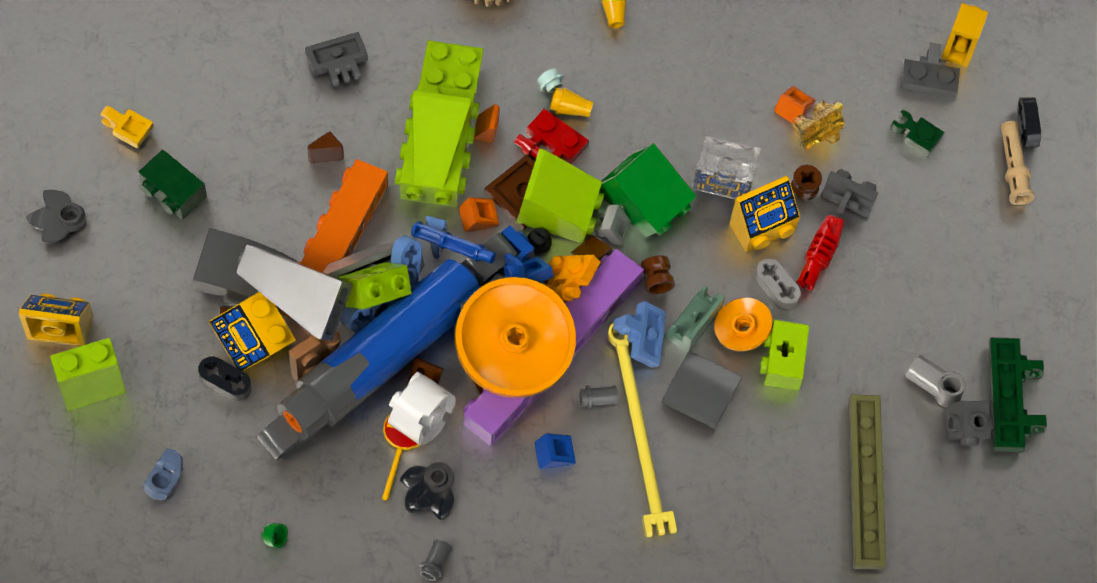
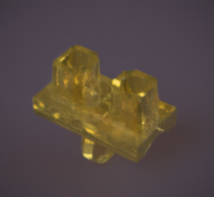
M822 100L813 108L814 116L810 119L802 114L793 119V130L799 136L800 146L803 149L807 150L824 140L831 144H835L840 140L838 131L843 129L845 125L841 113L843 104L836 101L830 105Z

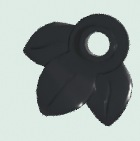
M436 462L428 467L413 466L404 472L400 481L410 488L405 497L406 511L414 513L430 507L439 520L445 518L454 503V495L451 490L454 482L452 469L445 463ZM442 472L443 480L439 483L434 482V474Z

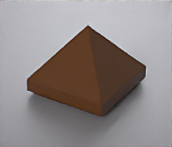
M416 357L407 384L416 372L427 376L439 384L444 368Z

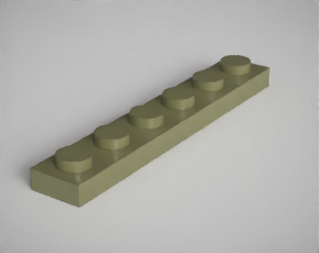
M851 394L849 397L853 569L884 570L886 567L881 399L880 395Z

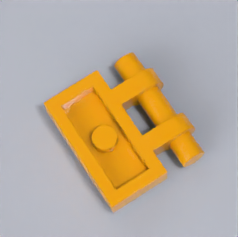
M595 255L554 256L548 263L552 267L554 277L545 280L543 285L553 290L563 301L579 298L581 294L579 287L589 285L600 261Z

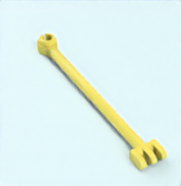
M612 323L607 337L618 353L651 514L643 515L642 518L646 538L653 537L651 525H656L658 536L665 535L663 523H668L670 534L677 533L673 511L663 512L628 348V335H623L624 339L622 340L616 339L614 335L617 331L613 329L614 323Z

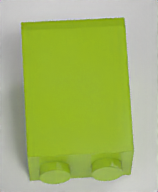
M539 148L516 223H524L526 226L534 229L538 227L543 228L550 234L583 243L586 234L592 235L597 219L593 218L592 214L594 209H600L604 194L599 192L602 181L552 153Z
M110 337L50 356L67 411L126 393Z

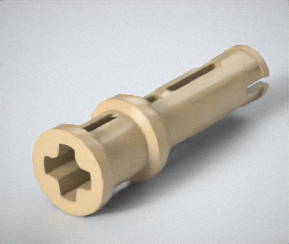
M1007 121L1001 124L1000 130L1002 132L1008 166L1005 180L1009 183L1011 191L1009 202L1013 205H1025L1035 199V194L1031 190L1029 182L1031 172L1025 167L1019 125L1015 121Z

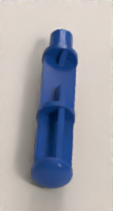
M417 221L412 227V237H418L436 244L442 249L446 248L470 257L476 262L482 260L492 264L495 261L496 253L487 250L482 244L478 245L459 238L450 232H444L425 225L421 221Z

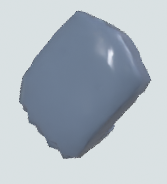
M167 448L144 482L143 490L153 499L166 500L181 477L183 459L176 450Z

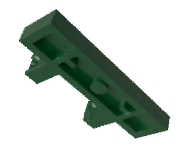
M990 337L989 359L993 451L1024 452L1025 438L1031 437V433H1044L1047 427L1046 415H1027V410L1023 408L1022 383H1025L1026 379L1042 378L1044 362L1043 360H1027L1026 355H1021L1020 338Z

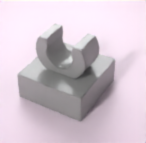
M608 205L606 212L598 214L597 217L602 222V225L600 227L594 226V231L599 237H607L612 245H623L631 220L619 205Z

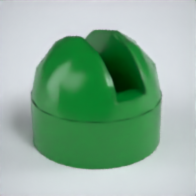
M270 522L263 527L264 532L260 536L264 544L274 548H281L286 543L288 529L284 524Z

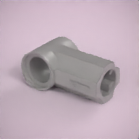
M922 355L916 357L905 375L907 379L934 395L936 402L944 408H948V404L961 401L966 387L964 377L959 373L947 372ZM950 387L953 388L956 392L950 393L946 391L944 388Z

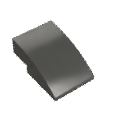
M209 228L193 277L194 289L223 296L224 302L238 304L259 292L236 273L239 267V255L245 250L246 245L259 247L295 262L297 260L253 240Z

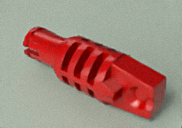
M828 215L816 231L804 257L806 264L796 281L797 285L802 289H805L808 284L807 290L812 291L821 271L828 268L840 244L845 226L843 219Z

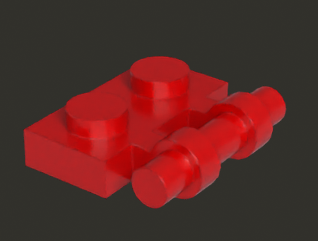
M543 109L526 128V133L532 138L527 139L522 134H519L514 141L517 146L522 148L521 152L529 157L532 155L534 158H537L540 145L542 144L552 151L550 153L569 164H572L589 144L587 138L546 109Z

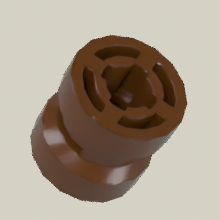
M652 256L641 262V267L644 269L643 274L647 278L645 287L649 294H663L675 287L674 277L669 273L671 265L667 256Z

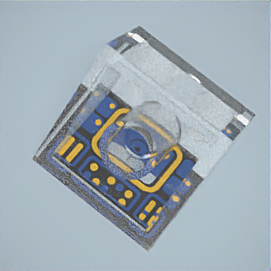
M705 135L691 189L731 199H736L750 192L761 148Z

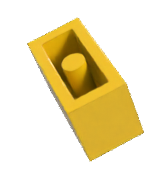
M961 3L941 59L968 68L986 21L987 11L981 10L974 5Z

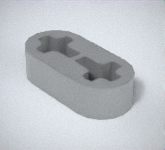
M762 260L758 264L755 273L757 283L778 308L783 310L793 309L798 304L801 295L799 286L777 260ZM766 269L768 272L773 270L775 272L773 278L770 275L764 276V270ZM782 290L786 294L792 293L791 300L788 297H781Z

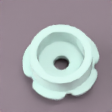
M555 68L546 71L537 79L540 85L539 90L542 92L547 91L548 94L554 93L556 87L561 88L563 86L561 82L564 75L559 74Z

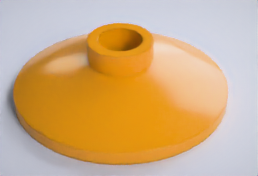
M739 298L730 301L720 309L714 321V331L717 339L723 346L734 351H748L760 346L767 340L773 328V318L770 310L764 303L753 298ZM744 327H750L746 331H741Z

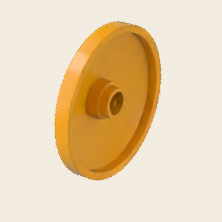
M502 278L479 288L464 304L455 327L456 352L463 369L469 377L483 389L509 398L533 396L554 385L569 367L576 346L575 325L566 304L553 290L527 278Z

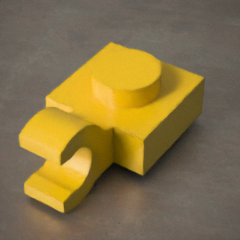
M106 105L100 116L104 117L101 123L107 127L114 128L113 136L137 149L154 127L152 121L130 109L123 115Z

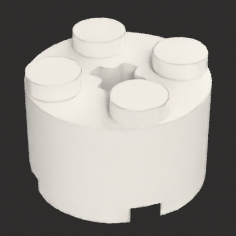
M416 372L403 393L398 391L392 397L389 406L393 410L388 423L417 444L421 445V442L428 444L444 427L446 422L442 418L446 411L450 414L452 413L456 397L427 376Z

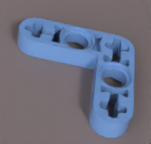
M403 235L393 245L391 263L407 265L410 286L412 288L419 282L422 245L408 235ZM397 299L382 303L383 307L381 312L384 311L387 307H389L392 303H394ZM382 304L367 309L345 307L340 322L351 331L358 332L376 317L375 311Z

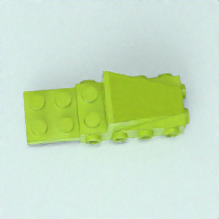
M427 41L420 83H418L417 90H414L410 97L409 110H413L412 118L407 117L404 134L408 135V141L401 144L400 160H404L403 167H397L395 185H400V199L457 207L459 194L464 195L466 177H462L463 169H469L471 152H467L468 144L473 145L475 127H471L472 119H478L480 103L475 102L483 58V48Z

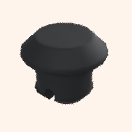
M538 227L527 235L530 244L534 247V253L546 252L551 247L552 239L545 229Z

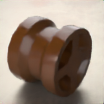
M812 165L798 167L794 172L791 182L794 196L804 201L815 198L822 182L821 172Z

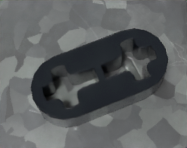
M1020 97L1017 114L1022 146L1039 147L1041 142V126L1036 98Z
M214 356L207 357L200 362L198 366L199 378L204 385L234 401H242L250 395L252 391L251 380L242 370ZM214 367H217L220 376L211 374L209 377L206 369L212 370ZM242 381L244 389L237 388L234 391L231 382L238 384Z

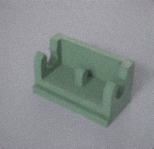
M702 286L664 335V338L687 353L691 351L712 324L723 306L725 297L717 293L712 298L707 293V286Z

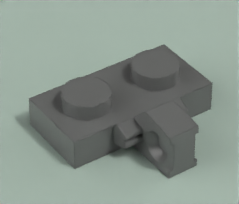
M930 42L927 57L921 56L920 61L905 59L900 88L955 98L958 92L960 68L945 66L946 60L940 59L941 44Z

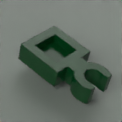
M901 110L898 117L905 123L900 124L893 120L890 127L897 134H906L904 142L926 157L937 146L945 133L922 117L918 122H915L911 114L905 110Z

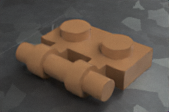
M336 330L332 341L322 340L311 335L289 350L291 376L295 381H298L340 346L339 332Z

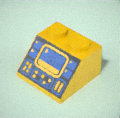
M787 175L735 199L729 225L745 252L753 249L761 250L768 246L772 240L779 237L781 239L787 238L796 231L800 215Z
M260 292L255 293L208 321L234 366L242 371L296 341L275 304Z
M43 293L40 296L30 294L19 310V317L26 338L29 340L83 346L88 341L93 312L90 302H86L81 298L73 297L68 300Z

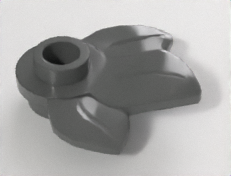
M44 190L43 198L46 207H42L26 216L28 222L35 229L43 231L42 241L49 243L64 239L70 231L80 229L86 221L84 209L72 203L68 194L58 190ZM70 216L76 217L72 221H67V218Z

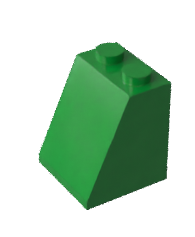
M654 143L631 153L601 180L602 184L599 190L600 193L604 194L603 199L610 205H619L631 220L630 223L646 237L655 233L660 236L672 226L670 221L676 215L680 218L692 208L690 203L697 197Z

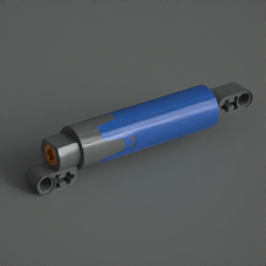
M498 232L483 244L487 250L496 253L495 261L492 264L482 260L476 262L470 257H467L462 263L452 259L445 260L411 288L412 294L398 298L296 381V390L277 405L280 416L265 427L256 437L275 460L281 459L301 441L309 439L325 424L329 426L335 425L456 325L461 312L459 303L469 299L474 292L504 270V266H506L504 255L511 253L516 257L519 254L505 237Z

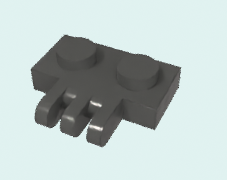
M359 32L305 47V53L314 76L328 72L333 86L339 85V78L337 76L341 74L344 83L350 82L349 71L352 72L355 80L360 79L361 75L357 63L368 60V54Z

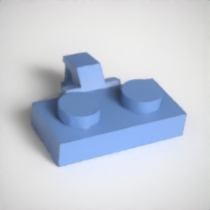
M644 301L637 304L636 315L630 316L625 314L622 317L614 318L613 329L622 335H628L627 340L632 342L631 358L650 368L660 366L666 312Z

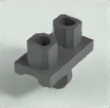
M839 169L836 173L831 171L821 196L839 204L837 212L843 214L847 208L868 218L878 195L876 185L868 181L862 182V184L856 183L851 180L852 176L850 173L843 169Z

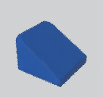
M546 433L535 441L539 469L576 464L571 435Z

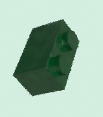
M163 149L138 171L140 189L148 197L152 198L154 196L158 199L167 213L170 215L175 213L182 220L207 198L205 183Z

